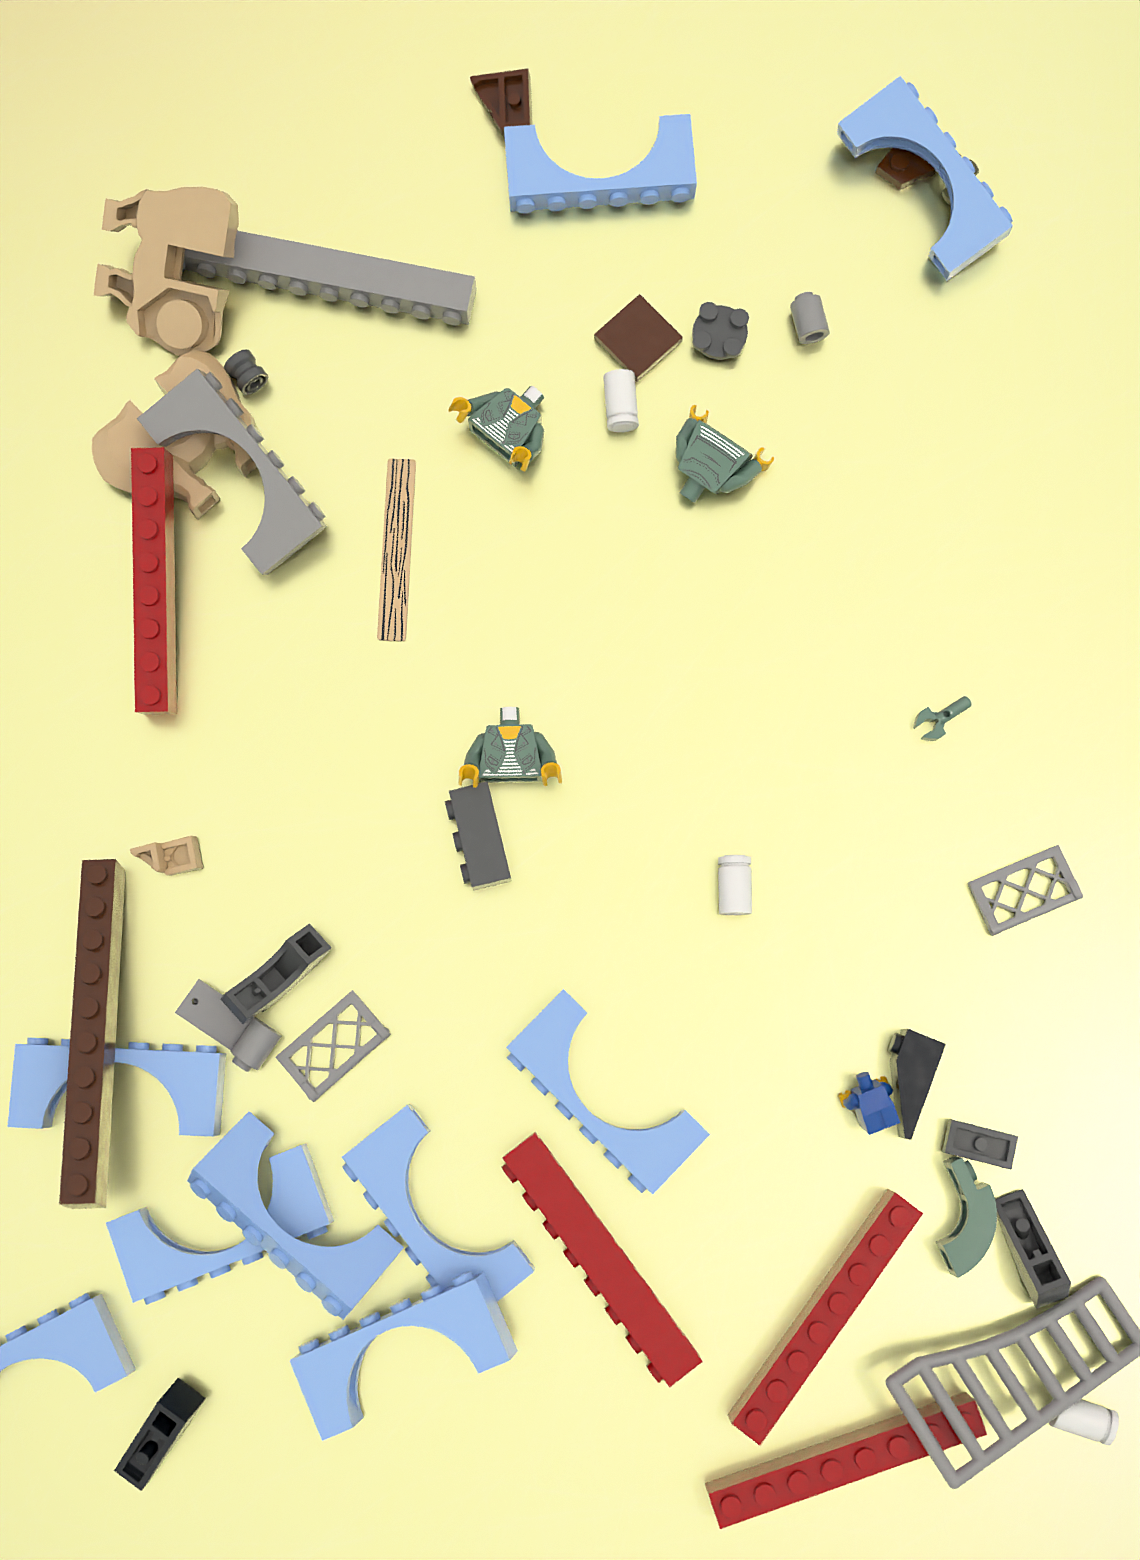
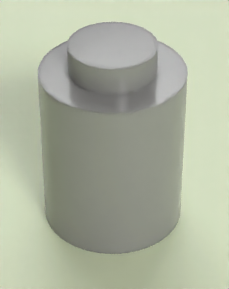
M804 292L797 295L790 304V309L799 342L801 344H811L825 339L829 336L830 330L821 297L812 292Z

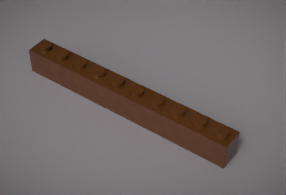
M116 859L82 860L59 1197V1205L69 1209L106 1208L125 888V869Z

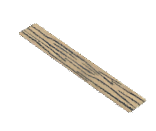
M390 458L387 461L377 629L378 640H406L416 461L414 459Z

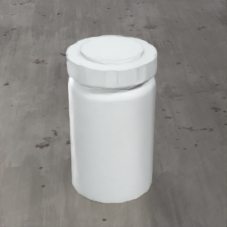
M617 369L605 373L603 378L607 429L613 432H629L639 427L634 372L627 369Z
M724 855L718 857V865H721L718 869L719 914H752V869L749 866L751 865V857L746 855Z
M1081 1399L1050 1421L1049 1426L1111 1446L1116 1439L1119 1429V1414L1116 1410L1107 1409L1101 1405Z

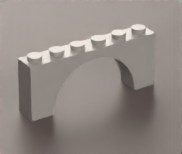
M196 369L137 419L160 446L167 447L174 441L189 435L212 433L230 438L250 455L263 481L265 502L261 522L256 532L241 549L262 575H268L327 527L322 521L326 516L314 501L309 504L303 497L302 493L305 492V489L294 476L288 478L281 468L285 464L273 450L268 453L261 444L264 437L253 424L247 426L240 416L243 414V411L232 398L226 400L219 390L223 386L211 372L206 374Z

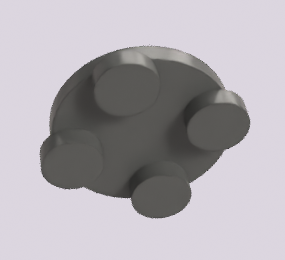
M713 302L703 303L693 325V347L712 359L724 360L738 357L747 340L749 314L741 308L733 309L724 305H716Z

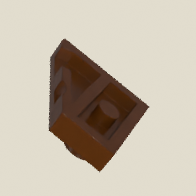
M528 68L470 76L473 88L502 136H504V127L532 125L531 76Z
M891 148L878 164L875 171L876 174L899 190L912 185L918 179L924 180L936 172L920 156L899 148Z

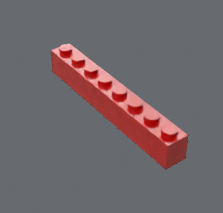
M164 447L131 448L135 712L144 715L177 714L173 455Z
M535 1131L505 1154L502 1159L506 1164L501 1167L513 1184L519 1181L526 1190L522 1197L534 1212L539 1208L547 1220L542 1223L554 1240L558 1237L561 1238L567 1247L563 1253L574 1268L580 1265L588 1275L584 1282L593 1295L596 1297L601 1293L609 1305L604 1308L616 1326L621 1322L629 1332L625 1338L637 1354L643 1351L650 1360L646 1367L658 1383L664 1380L670 1388L703 1361L697 1350Z
M889 1189L886 1190L728 1413V1418L733 1426L759 1446L763 1443L924 1213L896 1192Z
M966 1392L951 1396V1400L975 1438L986 1436L987 1432L975 1399ZM937 1402L917 1408L943 1450L962 1444ZM900 1414L705 1483L719 1529L721 1530L927 1457L929 1454L905 1415Z

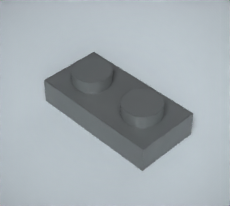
M949 1119L942 1152L1012 1170L1019 1136Z

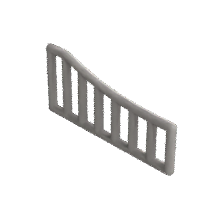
M1099 1276L1063 1301L1013 1329L979 1342L914 1358L888 1376L885 1384L947 1485L951 1489H958L1140 1357V1329L1107 1279ZM1098 1294L1101 1295L1132 1342V1344L1117 1353L1085 1305V1303ZM1072 1312L1075 1313L1106 1360L1103 1365L1093 1372L1090 1371L1058 1322ZM1045 1328L1080 1379L1078 1383L1067 1391L1063 1389L1030 1336ZM1017 1343L1054 1400L1038 1411L999 1351L1000 1349ZM982 1355L987 1356L1026 1417L1024 1422L1010 1430L966 1360ZM949 1364L954 1366L996 1432L999 1440L985 1450L982 1449L932 1368ZM918 1374L972 1458L957 1470L954 1469L903 1387L905 1383Z

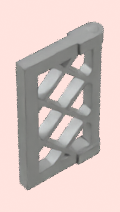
M1059 844L967 883L991 936L1000 934L1003 931L1083 898L1080 886L1074 878ZM1052 858L1056 865L1055 873L1051 874L1036 868L1037 864ZM1023 869L1030 870L1024 887L1007 881V877ZM1034 872L1052 879L1046 896L1029 889ZM996 881L1000 885L993 900L985 896L982 887ZM1058 881L1065 884L1069 894L1055 900L1051 898V895ZM1004 885L1022 891L1016 909L998 902ZM1026 894L1044 900L1042 906L1028 912L1021 911ZM998 906L1013 912V918L998 924L994 915L996 907Z
M352 990L275 1058L296 1081L308 1099L315 1102L391 1034L389 1029L384 1027ZM351 1004L358 1011L357 1022L338 1021V1016ZM328 1024H333L331 1044L312 1043L313 1038ZM338 1024L357 1025L355 1046L336 1045ZM361 1026H371L377 1034L364 1046H359ZM303 1046H307L306 1067L296 1066L290 1059ZM312 1046L331 1048L329 1068L310 1067ZM336 1048L355 1049L353 1056L338 1069H334ZM310 1070L329 1072V1077L316 1088L309 1081Z

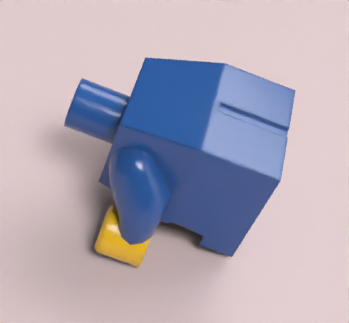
M861 1072L856 1075L859 1086L852 1088L851 1091L846 1090L844 1095L842 1092L838 1095L843 1108L855 1110L859 1126L868 1135L900 1123L894 1103L889 1097L893 1093V1088L885 1076H881V1080L877 1078L871 1080L869 1072Z

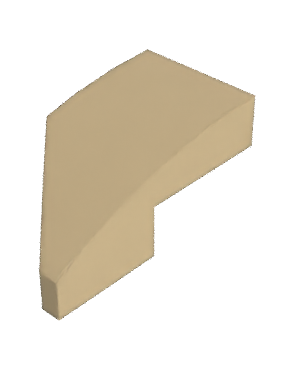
M191 835L164 843L154 842L130 849V853L133 856L145 861L155 871L169 876L203 868L197 836Z

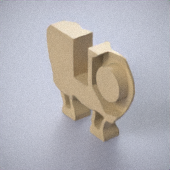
M202 186L180 187L168 191L145 189L137 195L122 201L106 198L102 230L120 232L131 225L137 228L138 235L142 241L134 257L133 274L114 266L97 264L94 296L105 297L114 295L129 307L126 316L127 324L136 335L153 339L164 349L177 356L192 350L206 352L218 345L222 335L223 310L229 290L181 280L185 249L234 258L235 238L239 225L238 204L228 193Z
M192 350L176 359L167 371L154 378L160 390L166 395L196 369L206 374L211 372L222 384L223 388L219 391L226 400L232 398L242 409L243 414L240 417L247 426L250 424L255 426L254 418L241 404L237 389L224 367L215 357L207 352ZM129 400L117 417L98 430L93 436L92 455L94 464L105 482L132 494L131 448L164 446L158 445L137 418L143 413ZM212 433L193 434L180 438L164 447L173 455L174 498L187 502L190 511L197 520L220 500L216 491L211 486H208L203 479L195 475L207 465L216 449L229 447L231 450H235L236 465L244 477L257 467L250 455L240 445L222 435Z

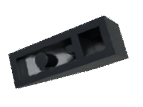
M908 1028L901 1029L900 1034L895 1033L893 1035L888 1051L892 1052L890 1067L894 1104L900 1123L897 1124L898 1137L912 1140L946 1044Z
M177 1378L156 1403L114 1471L142 1492L206 1398L180 1378Z

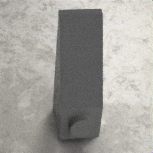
M1024 1189L995 1199L997 1219L1019 1275L1035 1308L1037 1309L1067 1298L1071 1281Z

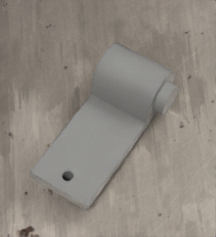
M198 979L175 1013L231 1050L230 1052L235 1056L232 1060L235 1065L246 1072H249L251 1068L259 1070L282 1036L255 1016L245 1024H242L221 1001L223 995Z

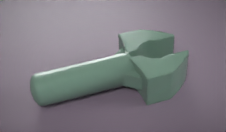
M963 696L939 712H932L927 707L917 714L913 729L920 726L923 722L935 721L936 724L933 726V731L928 732L920 739L937 741L947 734L944 730L945 723L972 706L971 700L967 696Z

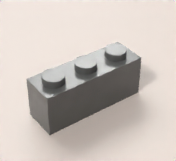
M488 781L478 783L476 788L470 785L449 790L451 800L445 801L449 820L455 819L458 832L452 833L456 851H463L466 861L465 864L460 865L464 884L471 883L474 891L511 882L512 879Z

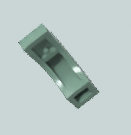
M953 1156L943 1161L958 1193L961 1212L959 1221L953 1231L946 1237L936 1241V1244L949 1273L959 1278L971 1271L983 1259L990 1248L996 1230L997 1208L991 1185L984 1182L975 1185L974 1181L977 1180V1175L968 1160L964 1162L962 1157Z

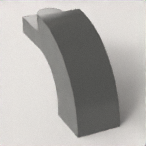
M309 923L289 937L279 950L260 968L222 996L221 1001L242 1024H245L262 1011L263 1013L297 985L330 951L331 946Z

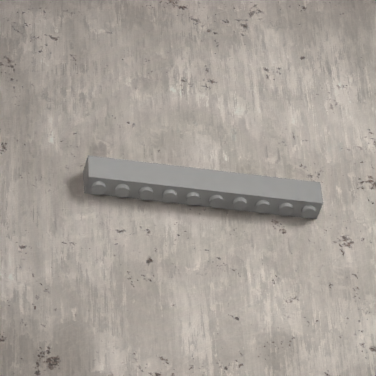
M238 230L235 238L234 258L185 249L182 272L184 270L194 271L207 278H214L215 276L225 277L238 284H244L245 282L256 283L269 290L276 288L287 289L291 293L305 296L306 294L317 295L331 302H335L337 299L348 301L362 308L368 307V305L379 307L383 311L393 314L400 311L410 313L419 319H429L430 317L441 319L450 325H460V323L469 325L477 291L475 276Z

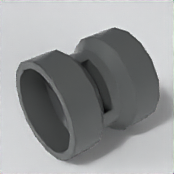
M248 349L236 352L224 365L225 371L231 378L237 380V387L244 395L255 393L268 381V374L262 367L256 365V359Z

